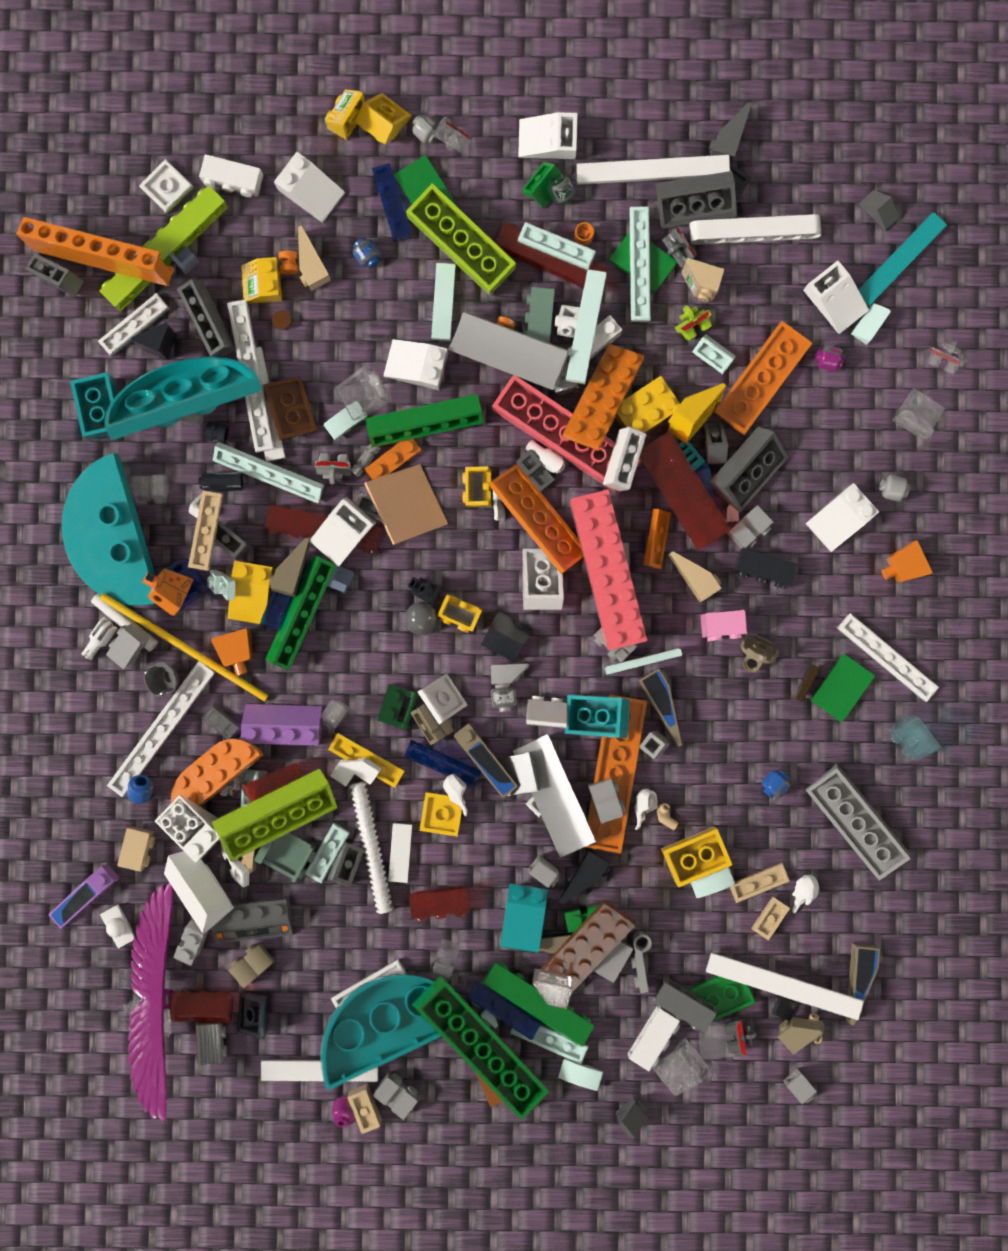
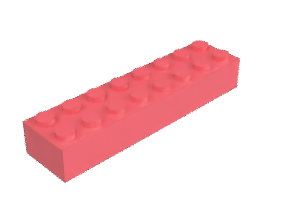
M513 375L492 405V411L546 447L551 448L561 455L562 458L603 484L615 442L606 436L598 451L563 438V432L572 413L519 377ZM641 459L638 460L637 467L640 464ZM606 486L607 488H609L610 490H612V491H613L614 493H616L617 495H619V493L621 492V491H618V490H615V489H613V488H610V487Z
M609 490L570 499V506L607 651L647 641Z

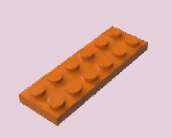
M781 321L713 413L744 435L811 346L812 342Z
M610 343L608 344L563 432V438L599 451L644 361V355Z
M518 464L490 482L489 486L561 574L583 558L580 541Z

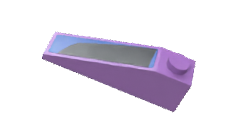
M108 863L101 866L48 915L62 929L120 877Z

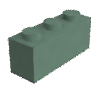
M532 287L531 293H527L526 304L530 305V312L525 314V323H528V331L524 330V334L550 343L555 289Z

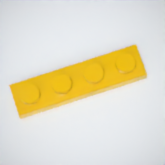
M337 733L328 749L343 759L357 760L358 758H367L381 768L376 778L394 788L404 773L403 769L340 733Z

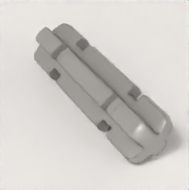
M370 443L367 447L368 450H365L357 460L358 464H354L351 468V472L358 477L361 476L364 472L363 468H366L373 460V455H377L380 451L379 446L372 448Z

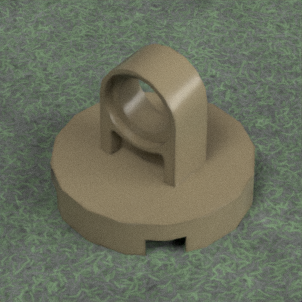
M746 635L740 645L742 651L746 654L743 662L745 670L756 672L762 663L769 664L775 662L779 655V650H775L773 648L774 644L766 638L758 635L751 638L749 635ZM748 659L756 660L758 665L756 667L750 666Z

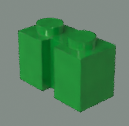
M601 902L586 905L587 910L580 911L579 907L564 909L568 933L576 931Z

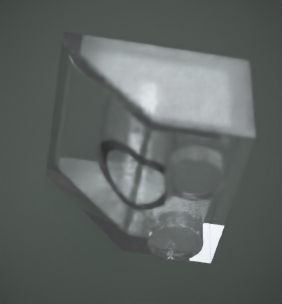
M370 367L360 368L335 387L352 420H357L374 413L392 401L375 369Z

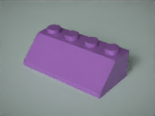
M246 704L241 723V740L252 744L321 745L323 706Z

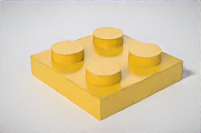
M426 792L419 831L458 837L462 808L453 803V801H450L448 795Z

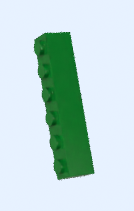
M478 394L365 418L372 448L484 423Z
M315 555L311 556L299 583L296 596L293 597L265 660L278 667L290 670L336 564Z
M501 962L499 964H492L481 983L483 986L579 1047L584 1046L594 1028V1025L590 1023L591 1019L583 1014L578 1016L573 1013L575 1009L567 1004L562 1006L557 1002L558 998L550 993L545 995L541 992L542 988L538 985L526 983L525 977L517 972L515 975L508 971L509 967Z

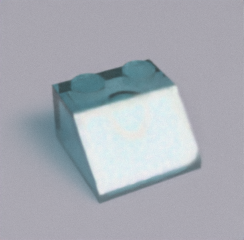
M906 715L889 728V731L892 733L890 737L896 744L899 743L902 746V753L907 759L918 761L942 748L918 716Z

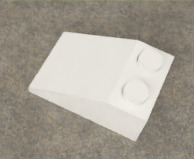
M298 152L295 153L274 181L277 190L322 223L345 194L319 168Z
M393 340L384 377L439 390L448 351L446 348L430 344Z
M853 483L812 517L806 525L832 552L870 521L879 511Z
M523 549V609L562 610L564 599L562 574L541 549Z
M532 696V700L528 699L526 723L566 728L567 703H563V699L551 698V701H544V697Z

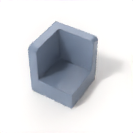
M187 247L183 248L176 256L172 252L169 254L171 259L186 275L200 263Z
M336 564L327 586L346 593L354 572Z

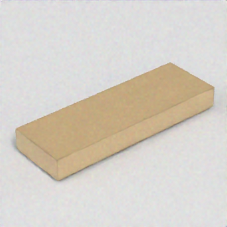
M781 862L735 881V885L730 886V890L735 902L738 903L790 882Z

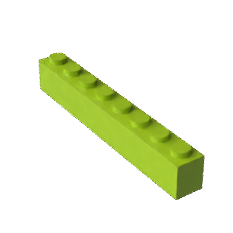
M209 185L206 188H202L198 192L197 197L193 201L187 202L183 210L179 214L174 215L165 228L159 229L156 236L152 240L147 241L143 248L159 251L161 253L160 259L168 266L173 262L169 254L172 252L176 256L183 248L188 247L228 208L226 202ZM115 273L111 280L104 282L99 291L121 312L151 282Z

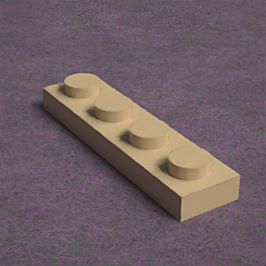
M202 491L189 568L209 571L223 494Z

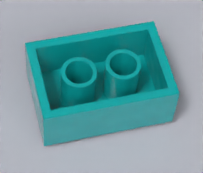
M106 372L70 381L82 437L89 441L108 437L109 435L105 427V416L109 405L118 395L114 377Z
M568 695L565 734L628 738L630 699Z

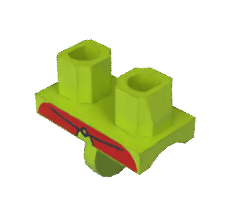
M685 306L683 307L684 314L679 316L681 321L684 322L674 328L686 340H691L697 335L693 329L695 325L698 324L701 331L707 330L712 326L709 319L711 313L709 310L705 311L704 309L698 312L696 306L692 309Z

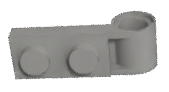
M638 931L632 938L634 957L630 958L632 969L636 968L637 976H634L635 988H639L641 993H646L649 991L642 952L648 951L652 943L646 932ZM640 937L647 939L646 944L643 946L637 945V940Z

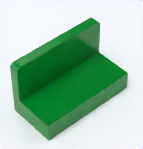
M543 162L522 188L521 192L524 196L533 198L540 208L544 209L555 196L552 187L563 182L565 177L556 165Z

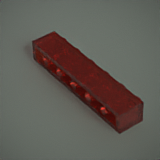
M503 223L495 243L506 254L584 289L587 275L586 269L518 242L521 233L519 227L513 223ZM592 262L589 270L606 272V275L608 272L605 265L599 262Z
M269 505L264 527L269 529L271 534L280 535L283 532L288 533V537L299 539V536L311 539L327 519V516ZM373 526L355 548H361L363 553L374 555V551L379 552L383 528Z

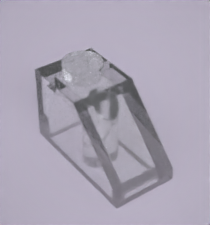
M332 698L320 717L324 719L322 722L330 729L332 727L338 728L351 712V709L338 698Z
M535 969L533 984L546 1003L554 1007L567 1009L572 993L573 978Z

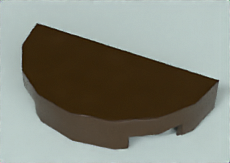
M811 665L806 671L796 693L797 700L804 701L820 670L819 667Z

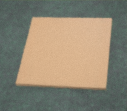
M420 464L364 483L393 545L448 524Z

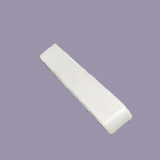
M819 215L698 220L690 223L691 244L813 239L821 236Z

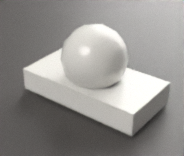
M119 904L100 914L106 925L108 935L113 938L118 948L133 941L134 937L137 938Z

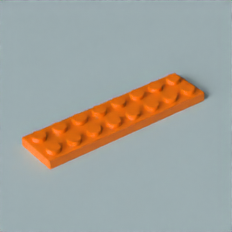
M609 694L608 697L630 699L628 738L601 737L594 783L611 778L612 782L616 781L619 789L616 795L618 800L622 799L625 811L622 812L623 817L601 824L591 796L587 823L596 842L585 847L621 853L647 701Z

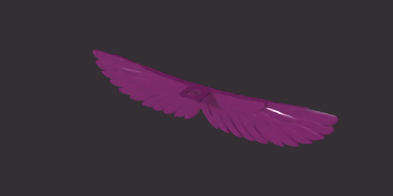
M170 882L166 887L161 885L157 890V894L156 892L152 893L150 901H146L144 912H140L139 924H136L137 938H133L134 950H132V958L134 961H131V967L134 973H131L133 981L131 986L133 991L143 1001L131 1012L130 1018L132 1020L130 1021L129 1029L132 1030L128 1035V1040H131L128 1046V1052L130 1053L128 1064L132 1065L130 1079H133V1091L138 1092L139 1103L143 1102L145 1112L150 1111V1115L154 1119H157V1116H159L161 1121H166L168 1095L165 1064L164 1009H173V990L165 989L169 934L173 913V887ZM167 994L170 996L169 1005L166 1002Z

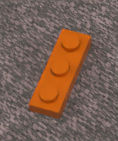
M414 439L401 441L366 467L365 471L372 480L392 474L422 450Z
M653 509L644 556V566L655 569L662 568L671 517L669 512Z

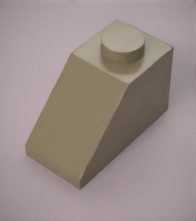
M794 1017L780 1024L777 1037L794 1055L822 1035L825 1024L822 1021Z

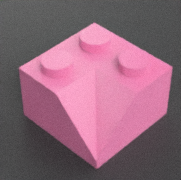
M745 610L700 615L702 638H708V641L722 640V636L730 635V639L742 638L741 634H747Z

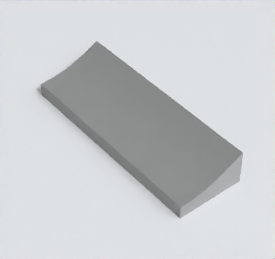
M468 312L462 313L458 328L448 349L551 390L558 388L570 352Z
M548 734L514 750V755L528 752L533 753L541 790L531 793L559 857L561 858L596 842Z
M835 764L823 776L806 788L807 793L879 881L911 859L908 850L838 764Z

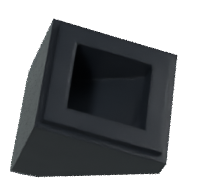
M779 995L772 1013L777 1017L790 1020L797 1002Z

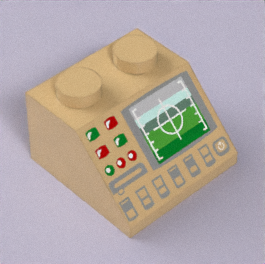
M687 258L682 269V275L691 292L700 301L712 302L718 292L724 269Z

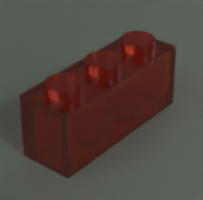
M297 762L241 785V788L249 804L302 778L303 775Z
M468 886L411 892L409 894L411 918H416V921L428 920V917L436 916V919L447 918V915L455 914V917L466 916V913L470 912Z
M181 990L179 993H172L169 1016L173 1022L231 1023L234 999L232 994L227 991H218L217 993L198 991V993H191L187 990Z

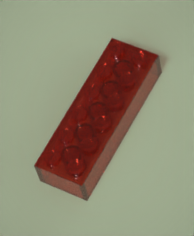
M671 430L642 448L639 456L697 550L731 530V526Z

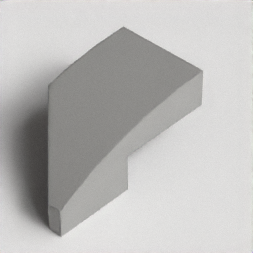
M529 664L491 665V684H512L517 682L520 675L529 668Z

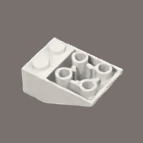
M558 112L520 119L519 158L575 159L577 113Z
M836 261L808 283L803 290L838 334L869 311L850 274L839 261Z
M346 497L331 512L310 539V542L335 564L340 566L376 522Z
M181 794L155 820L195 863L205 856L220 840L212 824L217 818Z

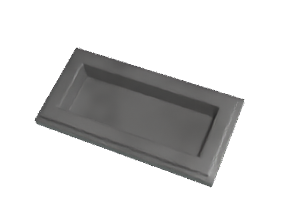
M214 703L202 717L206 723L227 740L234 739L241 731V725Z

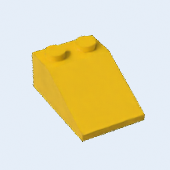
M722 383L686 397L681 404L677 403L672 409L673 415L668 421L670 423L668 432L687 444L719 406L726 385Z
M234 561L231 578L235 581L234 600H229L228 619L266 625L272 594L269 580L271 574H275V568Z

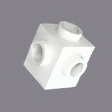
M561 306L560 313L555 318V327H558L557 335L574 338L579 307Z

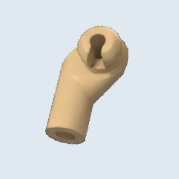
M667 803L660 804L657 807L659 822L675 830L678 822L670 817V806Z

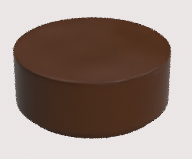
M279 310L274 313L272 322L278 330L284 331L290 328L292 318L287 311Z

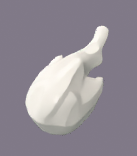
M456 774L447 776L443 783L444 790L448 794L450 801L459 805L463 810L464 816H467L466 802L462 799L466 784Z
M643 789L636 796L634 808L638 822L635 830H638L641 823L645 820V811L648 813L658 807L657 795L652 790Z
M803 875L796 881L795 891L792 894L796 897L792 908L793 913L797 912L805 900L806 905H809L818 896L819 884L813 875Z

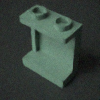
M289 832L261 846L254 861L270 866L291 878V881L295 883L298 879L302 880L307 871L304 867L307 862L311 863L315 857L316 852H314L316 846Z

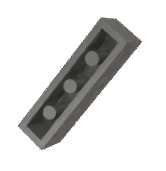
M191 279L177 288L209 355L223 358L234 351L236 347L204 282Z

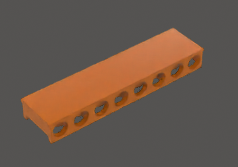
M23 217L18 232H16V235L35 252L169 286L174 271L173 267L163 263L160 259L161 253L159 251ZM27 224H33L34 229L32 230Z

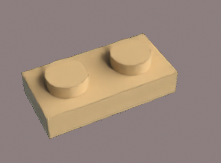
M772 896L751 929L769 941L790 908Z

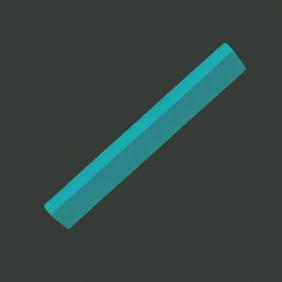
M934 212L858 290L867 307L947 225Z

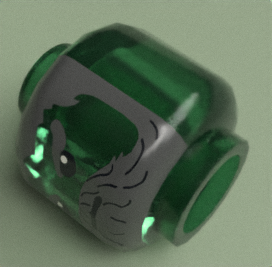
M558 174L549 180L547 191L552 201L556 204H568L575 194V189L569 177Z

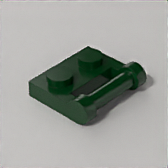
M388 684L377 721L410 731V723L413 717L411 712L415 710L417 701L420 700L421 696L419 693ZM405 696H409L411 698L404 720L400 722L398 717Z

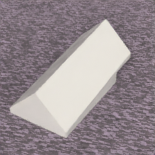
M185 851L168 856L164 875L201 932L205 934L234 907L208 865L204 864L201 859L195 863Z

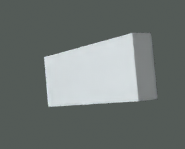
M393 823L388 878L390 882L408 883L412 824Z

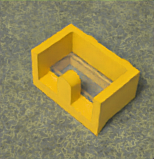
M488 466L465 467V472L462 474L463 484H466V491H463V503H466L467 507H492V488L489 486L492 481V470Z
M447 594L437 616L441 617L440 621L449 625L451 623L459 625V630L468 633L469 630H474L483 609Z

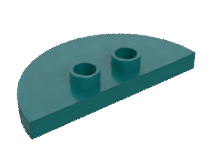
M221 357L185 359L156 368L140 376L121 390L107 409L105 427L111 440L157 425L160 427H170L176 424L181 417L193 413L198 415L209 414L216 409L217 405L260 392L262 388L256 373L239 361Z
M112 453L87 467L71 487L62 514L64 547L76 573L98 594L102 595L105 593L121 604L126 605L155 604L148 598L152 587L142 583L147 572L154 576L155 572L120 454Z
M412 974L385 975L360 985L341 1001L328 1021L321 1044V1071L327 1091L442 1037L412 1005L434 981Z

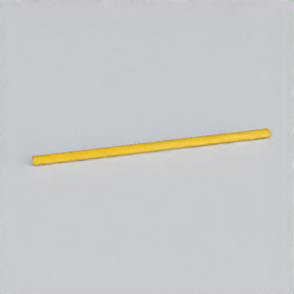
M103 593L100 596V600L264 702L269 696L107 594Z

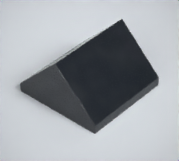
M166 322L131 337V339L143 351L168 360L177 334Z
M498 611L481 645L515 663L532 628Z
M239 992L238 1032L259 1039H263L266 1036L269 1025L270 993Z

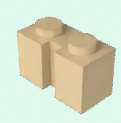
M134 826L128 827L117 866L136 871H142L145 867H148L150 862L148 850L149 848L152 849L155 843L154 831Z

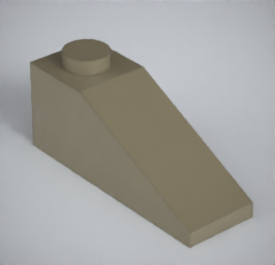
M305 538L278 566L275 574H271L269 585H271L272 591L293 597L296 596L311 545L309 538Z

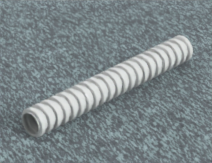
M366 782L351 784L349 788L352 789V800L355 802L353 806H356L354 811L357 812L356 818L359 820L357 824L360 825L358 829L361 830V842L364 843L362 848H365L366 865L369 866L367 871L370 872V883L373 885L371 889H374L372 894L375 895V907L378 908L376 912L383 914L392 911L394 908L391 906L392 900L389 899L391 895L388 894L390 890L387 888L388 883L385 881L387 880V877L384 876L386 871H383V859L380 858L382 853H379L381 848L378 847V835H375L377 830L374 829L376 825L373 824L374 818L371 816L373 812H370L372 807L369 806L370 800L367 798L369 797V794L366 793L368 789L365 788L367 784Z

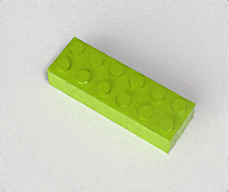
M431 184L407 209V218L489 296L516 269V262L435 185Z
M318 769L213 821L212 824L230 862L337 809L329 783L321 770Z

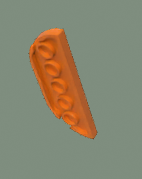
M228 739L217 743L180 774L172 789L171 803L181 794L196 805L203 806L260 759L263 753L254 744L244 740Z

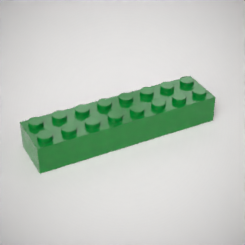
M441 976L412 1004L521 1121L548 1094L549 1091Z

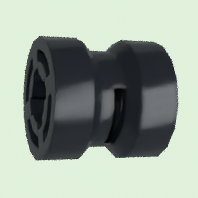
M208 422L205 430V440L213 441L217 439L218 442L225 444L228 438L229 426L224 424L219 426L214 422Z

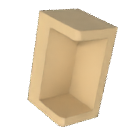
M368 1083L350 1090L348 1100L361 1134L380 1127L382 1118Z

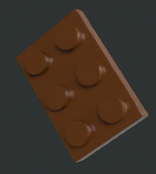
M301 376L263 385L279 441L317 431Z

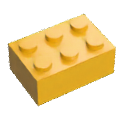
M662 376L625 399L615 418L623 429L631 427L647 434L671 418L673 415L672 409L679 401Z
M715 827L661 848L678 888L732 866L718 829Z

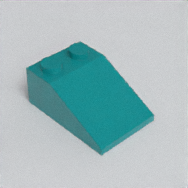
M509 884L500 947L539 953L548 889Z

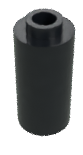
M242 472L203 473L202 477H199V488L203 489V491H243Z

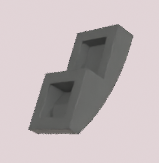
M531 449L516 461L540 492L555 481Z

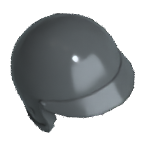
M416 602L407 609L406 624L412 633L427 635L433 632L439 618L437 616L438 611L433 605L427 602Z
M158 662L155 666L144 672V682L148 691L152 695L159 697L175 691L179 684V675L174 667Z

